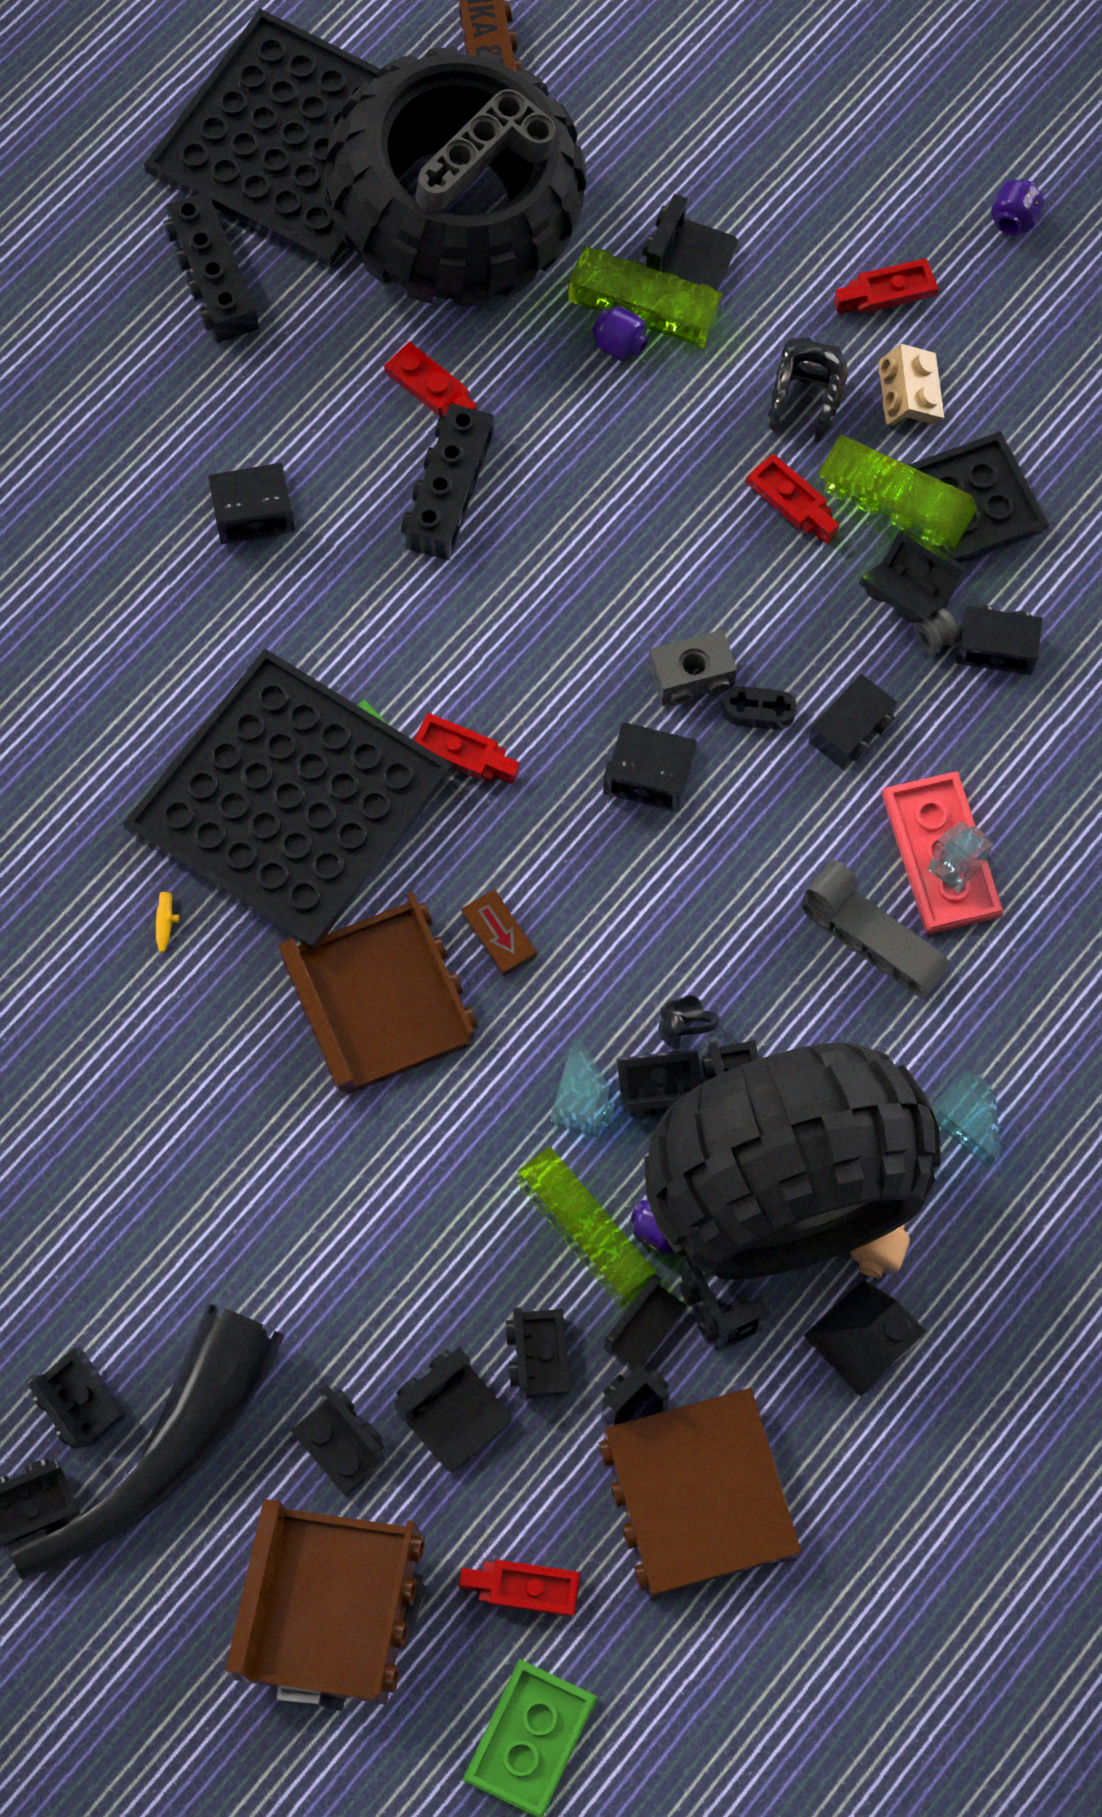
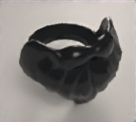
M686 995L677 1000L668 1001L660 1009L661 1021L658 1031L663 1042L671 1048L679 1049L681 1036L702 1034L716 1029L720 1022L719 1016L711 1011H704L698 997ZM703 1021L710 1024L701 1027H686L684 1022Z

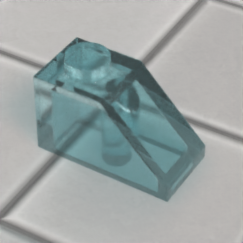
M961 821L938 839L928 870L960 893L987 861L993 844L989 842L987 835L982 830L974 826L969 827Z
M573 1039L552 1110L551 1125L598 1138L601 1126L609 1127L615 1104L608 1102L610 1088L581 1040Z
M964 1070L933 1103L932 1109L938 1125L990 1169L1001 1153L996 1097L991 1093L992 1089L985 1080L977 1075L972 1077Z

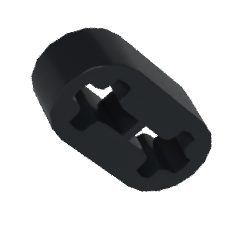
M745 686L734 687L726 693L723 702V715L726 720L731 724L745 727L783 730L794 722L797 711L796 700L791 694L773 689ZM737 700L745 701L746 707L744 712L736 711L735 705ZM775 704L783 705L784 712L782 717L775 716V710H773Z

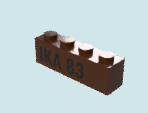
M459 0V17L466 55L479 56L481 50L504 57V65L514 71L522 69L521 60H514L513 52H517L515 30H509L507 24L512 22L510 1Z

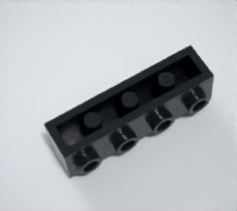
M208 192L166 204L168 220L163 221L164 229L169 242H177L179 249L175 250V254L181 271L188 270L191 279L187 280V284L193 301L200 300L204 308L199 310L205 330H213L217 343L259 330L256 307Z
M450 403L446 417H439L435 430V437L438 438L435 448H428L424 460V469L427 470L424 480L418 479L414 487L412 501H415L413 511H406L402 521L401 533L406 536V549L450 561L494 434L493 414Z

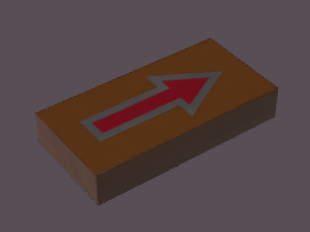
M495 889L461 908L462 916L503 977L537 957L536 950Z

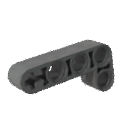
M509 89L500 91L423 166L419 172L415 196L418 206L430 213L444 210L507 146L528 162H543L551 153L556 131L554 121L519 92ZM502 113H509L513 116H505ZM531 136H537L542 140H535ZM477 137H485L489 139V141H483L478 139ZM459 161L464 163L465 165H456L453 162Z
M830 860L804 893L802 901L804 913L812 921L905 989L918 997H927L950 968L947 958L856 891L858 880L854 873L842 863Z

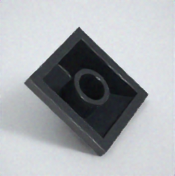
M863 1280L803 1336L854 1391L862 1397L922 1341L927 1331L896 1299Z

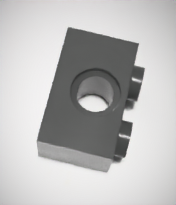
M724 630L649 649L648 667L661 705L669 703L673 705L685 704L695 696L707 693L719 695L735 686L737 668ZM689 667H696L700 669L702 673L692 675L687 673L685 669Z

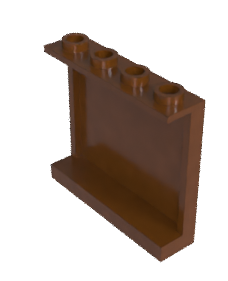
M413 892L407 894L408 903L327 934L314 952L303 944L297 946L294 938L279 944L282 961L340 1098L475 1044L474 1030L479 1028L476 1017L470 1006L463 1007L458 996L463 994L459 978L455 971L448 973L443 960L448 959L444 944L439 936L436 938L432 937L428 928L429 925L433 924L425 902L417 903Z
M752 1388L605 1428V1441L598 1442L601 1457L605 1467L611 1465L613 1467L616 1482L610 1483L613 1499L617 1508L624 1506L628 1523L622 1524L628 1549L636 1548L640 1561L639 1565L634 1566L640 1591L648 1590L650 1600L657 1599L659 1594L780 1560L781 1563H785L799 1558L801 1554L800 1545Z
M263 1499L225 1671L235 1681L387 1705L389 1692L394 1693L396 1691L399 1679V1667L395 1665L398 1648H404L407 1640L408 1624L403 1622L406 1606L413 1604L416 1595L417 1582L416 1579H412L415 1562L420 1563L422 1561L425 1550V1537L421 1536V1531L415 1522L408 1520L407 1526H399L286 1509L280 1501Z

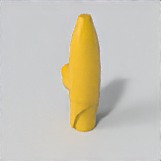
M161 892L159 894V906L156 913V942L161 953L166 950L173 923H179V915H173L172 912L173 895L169 892Z

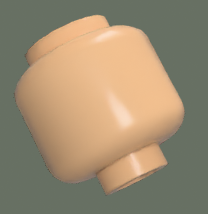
M902 1225L887 1235L850 1251L851 1257L860 1264L858 1270L873 1278H881L883 1273L893 1274L899 1271L910 1244L909 1235L904 1231L905 1226Z

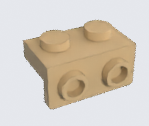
M899 344L879 360V375L887 425L895 426L905 417L934 425L944 419L936 353Z

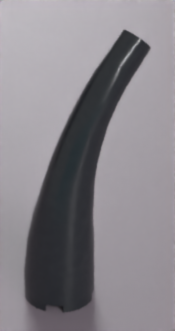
M208 1303L136 1468L102 1502L72 1523L51 1534L44 1528L9 1544L10 1554L21 1580L24 1581L59 1567L103 1545L139 1522L179 1489L205 1463L249 1406L271 1370L285 1335L274 1331L270 1339L266 1337L267 1330L262 1329L264 1324L225 1308L221 1317L216 1316L218 1312L217 1306Z

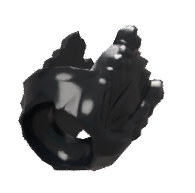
M810 337L790 338L781 351L782 360L779 362V368L776 371L777 378L772 392V408L768 413L769 428L772 431H777L789 384L792 380L815 383L827 390L814 441L819 442L833 425V417L840 407L848 376L846 361L841 348L833 343L826 345L813 342Z

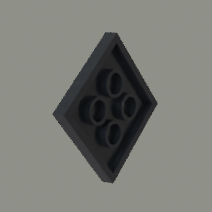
M1001 431L898 469L897 476L902 486L912 485L916 488V494L910 500L913 508L917 509L916 513H919L921 510L918 507L919 504L925 503L927 500L926 497L921 499L918 495L926 492L932 496L930 505L925 507V513L919 520L932 546L959 563L1043 533L1048 529L1049 523ZM910 489L906 491L907 496L911 493Z

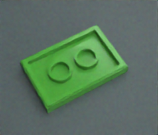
M519 1659L465 1773L463 1782L534 1817H543L598 1696Z

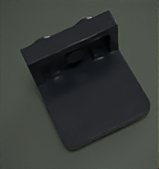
M673 194L668 207L663 205L659 211L656 220V227L658 229L655 236L649 234L642 252V255L647 257L645 276L706 298H713L717 294L737 249L738 239L728 233L686 219L688 198Z
M904 528L897 534L883 562L862 575L859 584L866 589V593L874 600L886 602L897 609V613L903 619L913 623H923L935 615L936 611L948 605L968 568Z
M460 1347L452 1353L448 1350L440 1353L429 1364L428 1367L431 1371L419 1381L416 1377L407 1381L397 1391L396 1394L399 1398L394 1401L398 1415L449 1472H454L511 1423L509 1411L471 1369L470 1358Z

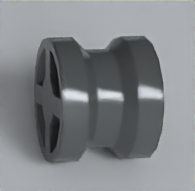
M943 608L936 611L933 618L923 623H914L916 638L923 650L930 656L939 653L941 647L945 645L953 646L960 642L958 626L951 614Z

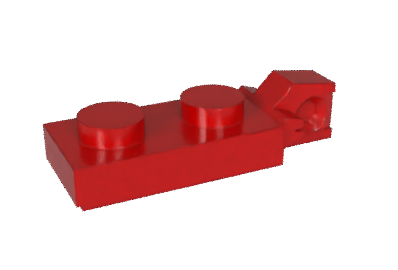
M924 258L858 274L857 279L850 281L848 287L835 290L833 303L837 313L850 312L858 309L859 313L873 312L936 297L939 288L928 260Z
M408 342L384 365V372L438 416L441 414L447 415L450 403L476 410L477 404L468 397L469 391L464 384L411 342Z
M771 454L746 476V484L799 530L801 529L807 535L812 531L815 536L826 544H829L838 536L839 523L829 516L832 510L826 504L827 499L775 454Z
M427 713L414 738V741L453 765V769L480 780L483 779L491 782L493 777L498 780L514 784L520 772L519 762L505 757L506 750L498 746V741L430 713Z
M495 1559V1562L484 1561L483 1571L461 1568L458 1588L480 1592L479 1601L489 1603L492 1606L574 1618L580 1572Z

